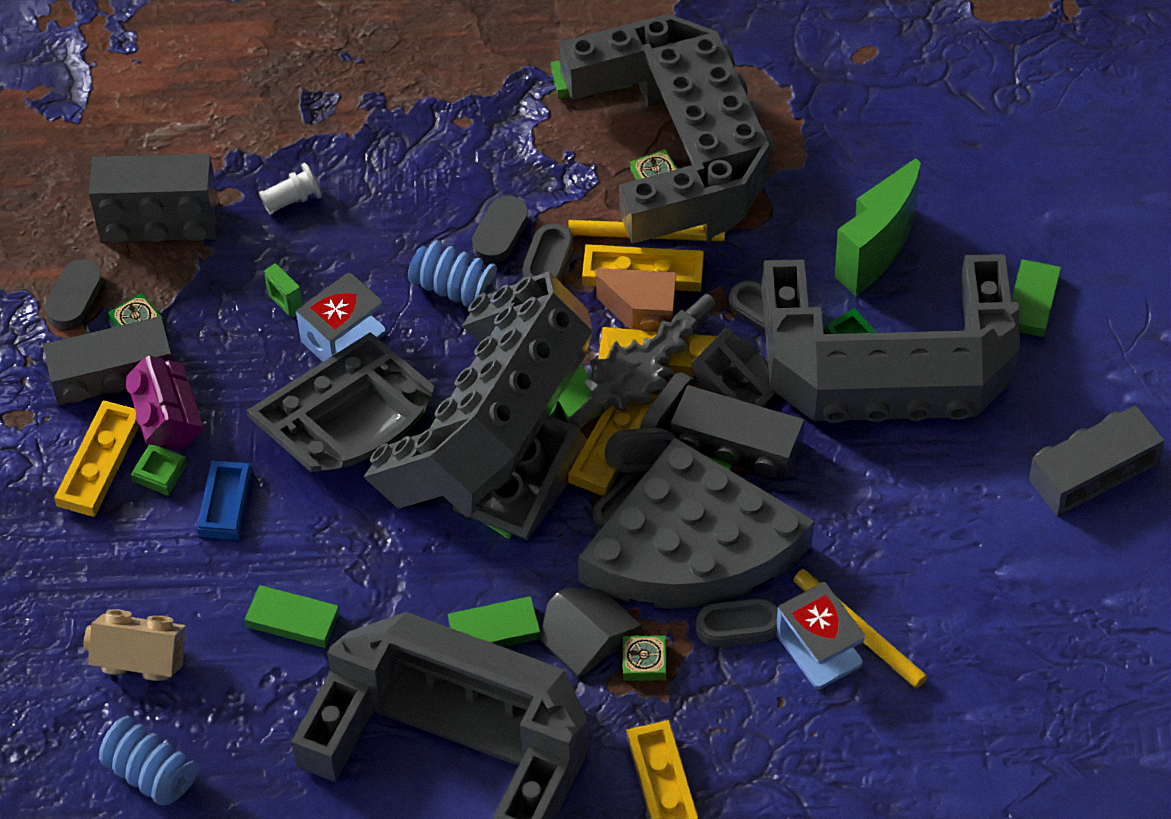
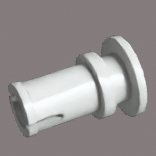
M306 163L301 164L302 173L296 175L293 172L289 174V179L259 192L269 215L297 200L302 202L308 200L307 196L312 193L318 199L322 197L319 182L314 172Z

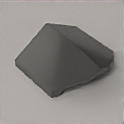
M726 328L690 363L701 388L763 407L776 393L770 389L768 363L750 342L732 334L733 331Z
M567 587L559 591L548 602L540 635V644L579 680L623 645L622 636L636 635L642 630V625L608 593L600 589Z

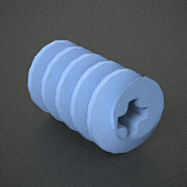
M435 240L429 248H426L425 245L418 248L411 259L408 270V280L414 285L421 284L428 291L435 290V293L439 296H448L455 303L462 301V304L467 308L480 294L485 293L488 295L494 292L497 266L495 264H489L484 272H482L483 260L481 258H476L468 266L470 255L467 252H462L454 260L456 256L455 247L449 246L441 254L442 243L439 240Z
M130 716L120 718L114 722L102 741L99 751L101 764L109 769H113L117 776L126 778L127 783L139 787L140 792L144 795L152 796L154 802L161 806L169 805L178 800L194 782L199 771L198 763L190 761L185 764L186 755L178 751L172 755L173 747L171 744L164 742L159 745V736L154 733L146 736L147 730L144 725L137 724L133 726L134 721Z

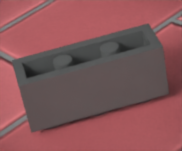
M161 316L43 344L57 405L69 402L77 403L86 398L123 391L126 389V376L144 357L153 356L164 359V362L172 361Z
M687 385L671 421V432L676 435L679 441L703 455L732 464V466L756 471L761 476L767 478L776 477L787 481L803 444L804 419Z
M1134 405L1123 412L1115 411L1111 413L1103 422L1088 430L1082 428L1076 431L1068 440L1054 447L1047 446L1041 449L1032 458L1029 482L1055 515L1059 516L1159 464L1165 440L1138 407Z

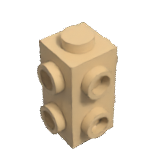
M108 610L106 614L103 613L86 628L84 650L89 651L88 665L99 666L102 672L108 674H125L127 671L143 673L142 676L145 679L155 681L166 680L183 666L186 625L174 624L173 619L166 616H149L146 620L133 618L132 613L129 611Z

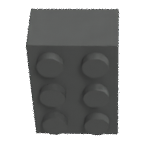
M210 154L92 157L89 197L100 242L123 243L131 241L162 242L168 240L200 241L204 239H217L219 198Z

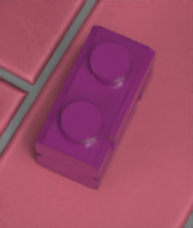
M144 357L126 376V389L131 394L136 410V421L141 426L146 444L159 447L165 445V448L177 451L186 449L203 431V424L190 384L187 381L184 366L182 363L170 360L164 362V359L158 357Z

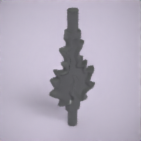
M705 294L686 312L681 310L677 313L671 322L662 321L657 335L652 339L644 338L643 345H639L636 340H633L628 347L624 348L615 341L606 359L592 358L590 365L594 378L585 380V383L592 392L587 397L588 401L568 418L569 423L581 429L599 412H606L611 406L623 411L626 410L628 402L650 404L653 401L651 393L666 387L668 382L664 378L674 373L669 367L661 365L667 364L671 360L669 355L683 352L689 347L683 339L691 336L697 329V323L716 306L713 297Z

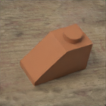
M596 268L597 299L629 329L658 331L662 321L671 322L675 316L676 272Z

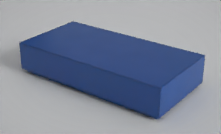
M211 460L197 525L198 537L228 540L240 539L253 475L252 463Z

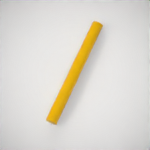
M569 220L568 229L572 236L630 238L623 222ZM700 225L652 239L706 241V234L703 226ZM725 232L714 236L711 240L724 241Z
M805 569L800 570L793 579V582L805 592L821 584ZM839 599L865 634L863 643L916 689L921 687L926 681L927 675Z

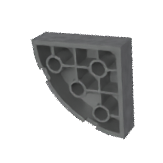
M674 438L578 557L579 582L592 589H600L615 599L629 602L630 599L654 603V607L659 608L705 607L713 603L734 600L753 592V587L771 578L774 580L789 570L812 546L815 521Z

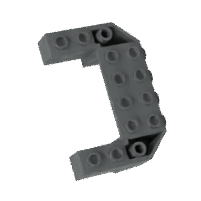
M665 14L559 42L561 74L572 100L638 83L647 106L665 102L692 163L691 166L619 185L620 216L632 244L700 225L705 230L706 242L708 243L712 242L711 239L714 236L727 232L745 218L768 180L769 153L774 151L770 132L767 129L762 130L760 113L756 102H750L747 97V85L743 74H737L734 69L733 52L729 45H723L717 31L671 14Z
M1005 254L965 255L960 280L965 321L964 331L824 334L821 307H809L805 261H764L761 289L770 389L813 421L840 423L845 420L881 422L886 419L921 421L926 418L961 420L967 417H977L1013 382L1020 351L1018 302H1011Z
M549 271L535 277L527 276L519 283L511 286L503 285L496 292L488 295L482 293L472 301L468 308L470 314L462 327L480 343L474 351L476 358L471 366L463 370L456 378L454 384L457 387L451 397L444 400L436 409L434 414L436 420L433 425L422 434L413 437L406 436L400 441L389 445L385 443L372 454L370 458L372 465L364 478L398 509L444 496L463 515L469 517L479 509V502L490 490H498L510 479L585 358L593 333L588 309Z
M408 612L349 631L330 647L327 652L330 672L291 741L297 768L336 782L373 712L519 766L493 819L556 818L589 751L588 721L564 669Z

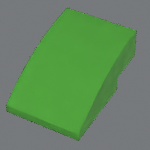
M916 158L857 198L856 216L838 228L835 278L855 296H858L886 271L901 251L909 236L917 211L921 162Z

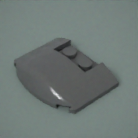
M369 332L247 410V417L310 472L338 470L362 463L370 459L372 454L385 443L389 445L402 438L424 414L429 398H432L435 392V386Z

